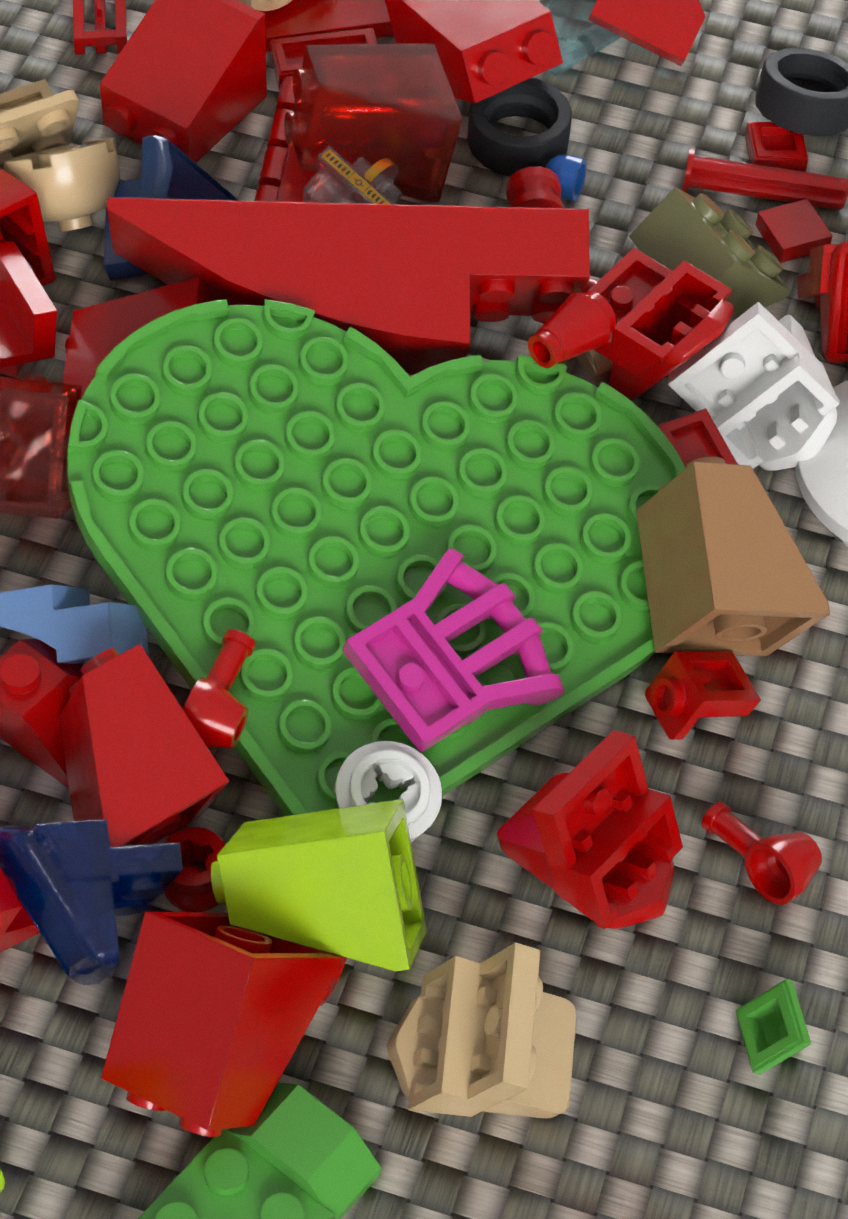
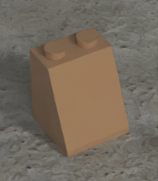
M703 457L693 460L687 464L685 470L668 484L661 486L652 498L636 510L655 653L733 651L734 655L768 656L830 615L829 604L752 466L725 464V460L719 457Z

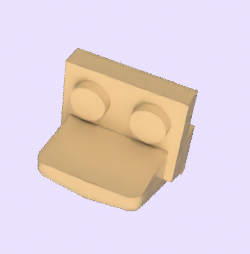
M515 942L482 963L454 956L423 975L421 994L411 1002L386 1045L401 1090L406 1098L409 1099V1111L473 1117L481 1112L546 1119L562 1114L568 1109L571 1092L576 1009L572 1002L566 998L543 992V983L541 978L538 977L541 950Z

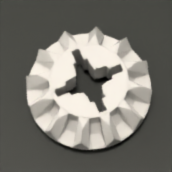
M378 741L358 748L347 757L338 772L333 792L336 793L339 808L367 804L378 788L376 777L379 781H383L388 789L407 787L399 799L404 800L412 843L419 835L432 826L441 807L442 787L435 768L419 751L399 742Z

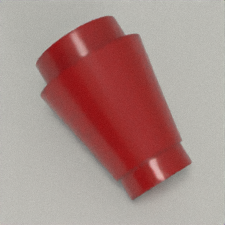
M586 291L584 293L576 292L571 294L537 330L536 334L529 338L528 350L531 357L541 367L551 368L556 364L605 345L610 339L613 327L616 326L614 310L610 303L597 292Z

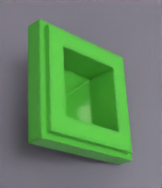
M783 980L735 1010L752 1072L755 1074H762L811 1044L794 984L791 980Z

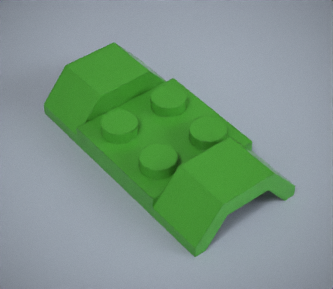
M278 1082L254 1126L223 1129L221 1136L214 1137L138 1219H342L381 1175L382 1168L353 1126L299 1084Z

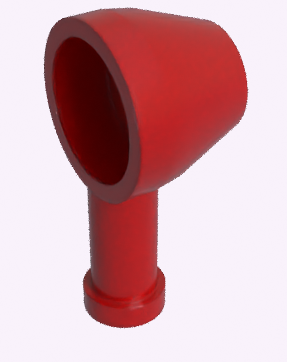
M230 629L226 631L222 639L223 646L207 677H202L197 681L183 708V711L206 746L210 748H234L242 735L248 718V708L229 692L246 657L251 656L256 647L255 641L249 635L239 630Z
M722 801L712 805L702 819V828L710 834L719 836L745 858V867L750 881L755 889L772 903L784 905L797 898L808 887L822 864L821 851L809 835L803 832H794L762 838L732 814V809Z

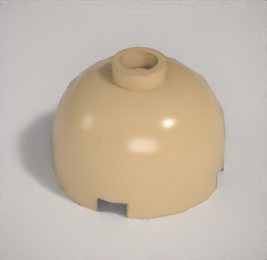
M114 138L84 141L86 147L82 148L81 145L69 147L68 145L16 156L11 158V160L3 161L4 170L37 192L43 222H58L60 232L85 228L93 225L91 214L107 207V197L114 198L116 188L119 185V159Z

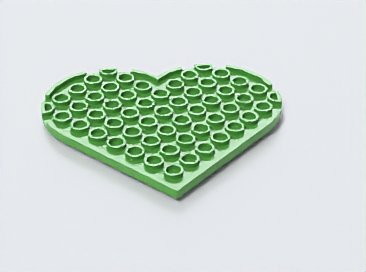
M227 299L210 301L178 309L152 320L130 334L99 364L95 377L87 387L82 399L78 401L71 424L67 451V482L70 502L85 542L98 563L128 604L136 605L143 624L191 690L200 678L207 677L223 646L222 639L227 630H239L249 635L255 641L256 647L252 655L246 657L229 691L249 710L244 730L234 748L284 816L338 809L336 793L333 792L338 772L347 757L366 744L378 741H393L408 745L417 750L342 652L346 640L414 599L450 547L465 555L462 562L498 585L506 583L516 595L513 603L526 620L534 618L543 629L540 638L552 674L560 676L564 694L556 700L541 705L523 703L487 710L471 724L464 725L421 753L435 768L441 782L443 797L632 673L655 653L636 510L652 498L661 486L668 484L686 468L677 451L660 428L631 400L604 382H601L600 386L597 387L584 379L566 373L567 365L559 363L551 368H543L532 357L518 355L516 361H482L481 355L450 360L409 376L396 360L374 341L352 327L346 332L333 324L315 318V310L291 303L266 299L264 306H228ZM448 583L433 602L426 615L435 625L474 599ZM493 618L485 619L448 643L461 660H464L503 635L504 632ZM519 654L510 655L476 677L482 686L526 678ZM376 777L378 788L367 804L398 800L407 787L388 789L383 781H379Z

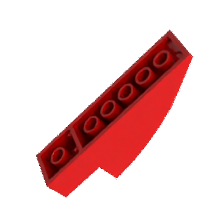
M107 197V213L113 252L168 285L200 277L215 300L227 299L228 306H264L266 299L291 303L315 310V318L333 324L346 332L352 327L374 341L394 358L408 375L417 374L429 367L450 360L467 357L470 346V315H474L475 319L483 322H499L508 319L509 315L532 316L534 321L545 323L571 294L576 292L584 293L590 278L589 209Z

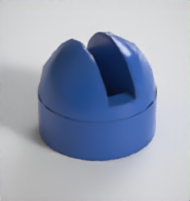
M558 155L551 159L545 165V168L557 174L561 182V198L575 202L578 200L584 185L587 160L586 158L574 155Z

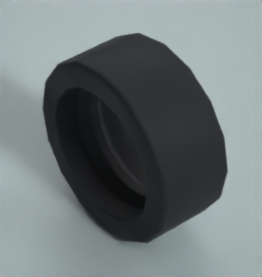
M785 48L773 52L763 64L755 93L756 107L765 118L777 126L794 133L810 136H833L848 129V63L828 53L806 48Z
M537 78L525 80L478 103H471L467 136L471 153L484 167L501 175L511 176L518 170L527 167L545 168V165L554 157L567 154L572 110L568 99L555 86ZM519 116L536 120L544 124L549 130L538 135L520 137L505 134L495 129L490 123L501 118Z

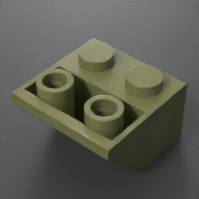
M674 187L629 235L630 239L642 253L673 271L685 260L731 288L732 294L727 301L733 304L735 310L730 320L738 318L757 302L763 307H767L784 300L792 292L778 275L783 270L779 261L762 246L756 248L748 239L753 230L746 221L731 209L724 214L703 193L694 198Z

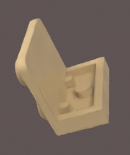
M46 79L0 94L1 169L4 170L3 161L11 160L13 157L70 145L79 100L74 90H67L53 95Z

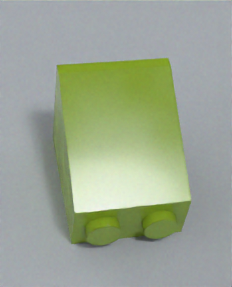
M403 799L244 822L217 854L218 861L213 862L211 866L212 888L216 901L219 904L226 903L231 925L395 972L410 970L427 928Z

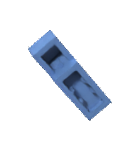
M54 584L0 592V629H11L25 633L55 648L57 663L84 665L107 649L115 648L120 655L138 644H141L149 657L147 628L143 624L136 605L114 602L90 605L89 589Z

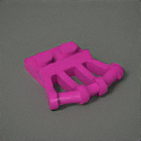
M452 547L444 554L414 599L346 640L342 650L420 753H423L464 725L471 724L487 710L523 703L541 705L556 700L564 694L560 676L552 674L540 638L543 629L534 618L526 620L513 603L516 595L506 583L498 585L462 562L465 555ZM448 583L474 599L435 625L426 615L433 602ZM493 618L504 634L464 660H461L448 642L483 620ZM519 654L526 678L482 686L476 679V677L510 655Z

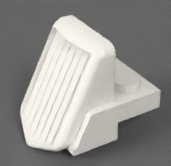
M759 302L729 324L722 335L668 375V385L696 412L707 409L736 462L739 465H750L753 469L758 465L768 471L796 467L798 461L814 457L822 449L837 422L836 407L840 404V401L836 397L823 364L815 357L803 327L791 315H786L778 321Z

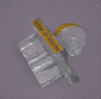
M330 146L317 156L318 173L302 189L303 202L395 204L403 194L393 184L399 169L390 159L384 158L371 165L364 157H361L352 166Z

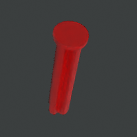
M688 149L682 183V191L685 193L688 192L689 187L790 203L807 198L812 206L836 210L843 209L847 200L848 181L845 178L694 155L695 149Z

